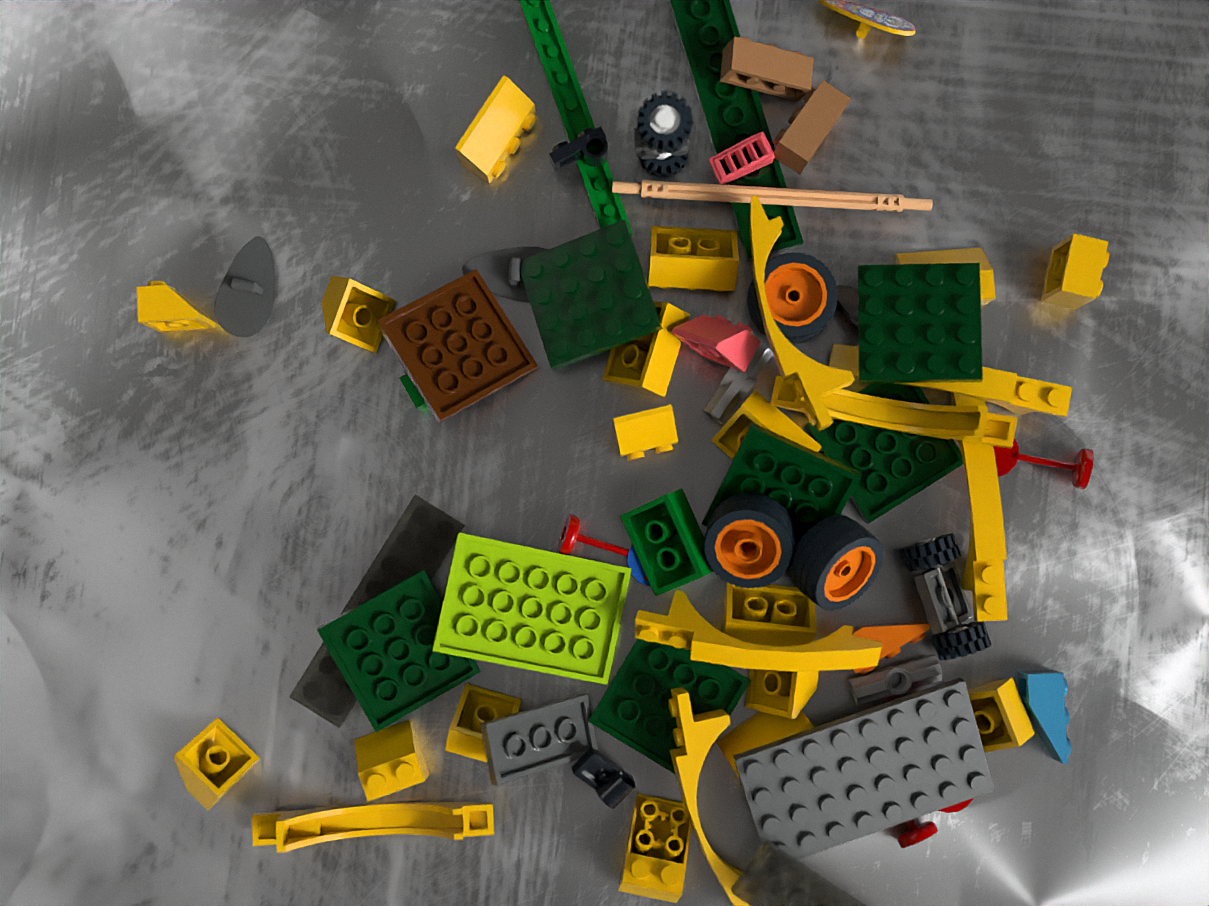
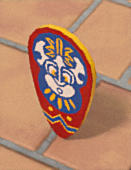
M817 0L822 5L840 14L860 21L861 24L856 30V35L859 38L866 37L870 31V26L898 35L911 36L916 31V27L912 23L884 11L846 0Z

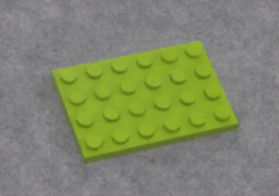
M458 532L432 651L608 685L632 569Z

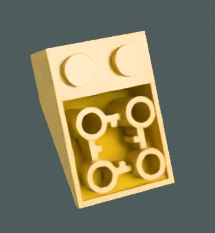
M642 794L636 795L618 891L673 903L678 902L682 896L692 828L683 803Z

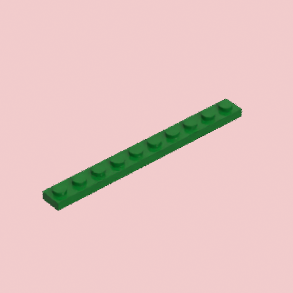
M518 0L568 141L571 142L578 138L579 133L588 128L595 129L553 8L550 0ZM592 145L587 149L592 155H598L603 151L598 145ZM582 158L577 160L576 164L599 228L607 227L625 219L632 236L633 232L619 193H612L614 179L607 160L599 167L587 165Z

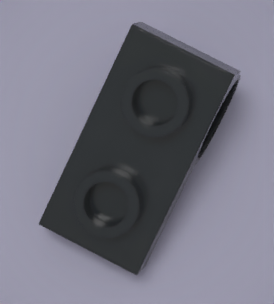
M601 126L596 129H585L579 133L577 139L569 143L563 141L554 146L552 152L549 153L550 163L555 172L581 158L587 165L599 167L607 160L608 142ZM592 145H598L603 151L598 155H592L587 149Z
M593 747L571 767L573 774L595 789L599 798L612 809H615L636 788L633 776Z

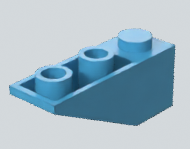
M1054 670L1018 671L1019 695L1027 715L1052 758L1060 763L1068 764L1071 743L1066 734V725L1069 724L1070 719L1068 709L1065 707L1064 696L1068 693L1067 680L1063 677V673Z

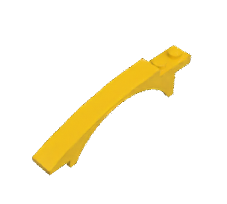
M756 194L751 197L750 242L754 285L765 333L783 381L795 377L796 380L792 382L797 396L799 398L804 397L808 406L805 409L807 419L811 426L816 424L820 431L831 426L833 423L822 397L851 385L854 377L851 371L825 366L807 357L795 348L777 327L767 304L764 274L769 253L782 233L781 228L784 224L780 216L770 221L768 220Z
M832 344L828 366L851 371L854 380L859 381L858 347ZM982 367V382L896 383L974 397L1002 406L1015 414L1024 415L1034 411L1059 417L1067 416L1072 387L1021 377L1017 376L1018 373Z
M776 376L771 405L805 413V409L808 406L804 397L799 398L795 392L792 383L796 380L795 378L783 381L782 376ZM844 389L822 397L833 419L947 440L956 439L1005 448H1012L1017 417L987 413L988 407L921 404L875 397Z
M951 392L952 406H986L984 400ZM957 440L966 473L970 515L968 557L961 582L964 590L972 591L974 621L1008 620L1003 560H1007L994 448L993 445Z
M675 590L668 616L638 610L635 619V638L647 642L666 644L675 648L691 650L690 660L745 669L801 672L877 666L882 648V642L852 636L853 626L843 625L829 636L804 645L773 647L748 643L731 637L709 624L691 605L685 591Z
M683 687L671 689L672 699H668V706L671 716L676 717L677 728L673 729L677 747L681 746V748L670 750L684 808L700 849L734 906H750L749 895L760 893L758 882L753 880L750 873L730 865L711 849L700 825L696 803L698 778L702 764L712 744L730 725L729 715L722 709L692 715L689 693Z
M414 802L321 806L308 810L264 812L252 815L253 846L276 845L277 852H287L303 846L331 840L372 835L417 834L439 836L452 840H463L464 837L494 835L493 803Z

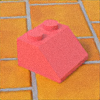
M706 315L698 316L674 327L672 334L699 356L744 373L761 343L752 334L753 329L740 322L737 325H733L729 320L719 315H716L715 318Z

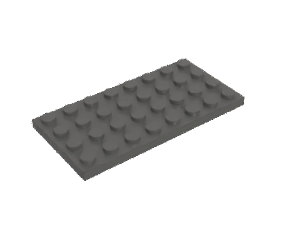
M960 677L733 755L769 870L995 791L965 681Z

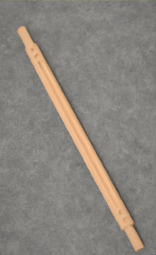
M642 180V183L613 181L612 193L641 194L642 198L750 203L751 197L757 194L761 204L902 212L903 209L931 211L933 205L932 199L905 198L903 194Z

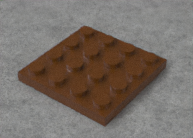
M477 269L378 319L376 322L378 329L438 424L538 367Z

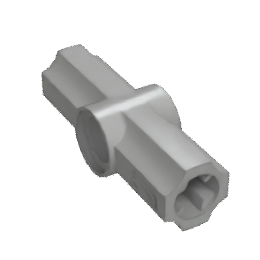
M760 343L745 373L730 368L719 383V389L709 400L703 412L716 422L724 425L741 400L743 401L757 381L756 377L763 370L773 352L763 343Z
M930 655L896 666L888 665L882 670L848 680L856 705L893 694H904L910 689L943 679L940 663L935 655ZM895 672H899L901 683L896 687H891L889 683L890 676Z

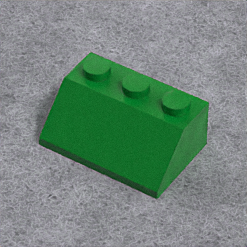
M682 488L620 515L655 597L713 572L705 556L703 533Z

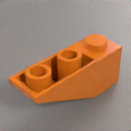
M924 622L859 625L853 628L852 636L882 642L879 660L883 657L890 659L902 651L900 647L909 641L911 644H914L927 636L925 632L931 629V626ZM876 666L849 670L855 674L860 672L862 675L871 671Z

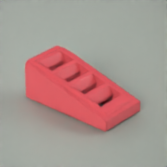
M762 131L709 158L708 162L718 183L724 185L771 164L775 155ZM756 145L758 146L762 154V157L760 158L758 157L756 150L754 148V146ZM745 150H747L752 160L750 163L747 162L743 154ZM734 155H736L741 166L739 169L736 168L732 160ZM725 160L731 172L727 175L720 163Z

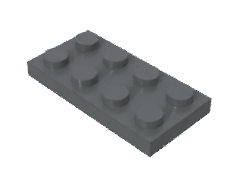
M588 694L576 695L480 723L491 785L498 786L578 760L591 747L598 751L594 725L588 722L592 716Z

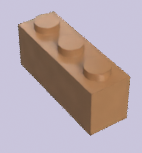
M734 36L723 49L720 82L799 101L811 90L814 58L805 56L798 51L790 52L779 49L772 44H761L753 42L746 37Z
M824 80L821 81L817 89L811 87V90L807 92L802 100L805 106L802 110L797 107L787 121L791 124L786 131L782 128L774 139L773 144L776 145L774 150L775 159L800 175L845 111L851 98Z

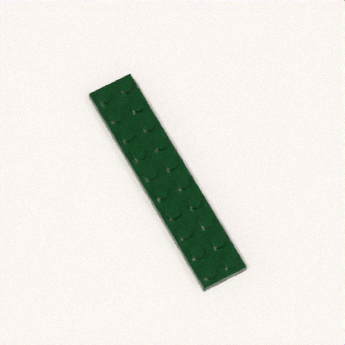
M668 0L714 154L717 155L762 131L774 152L775 147L758 92L720 82L723 49L734 36L740 37L730 1ZM754 146L758 157H762L758 146ZM747 150L743 151L747 162H752ZM736 155L732 156L736 168H741ZM775 158L771 164L724 184L787 188L779 161ZM725 160L721 161L720 163L726 175L731 173ZM729 202L746 259L750 261L752 260L750 203ZM761 204L769 221L780 216L784 224L781 228L782 233L774 243L769 255L802 246L804 242L793 206Z

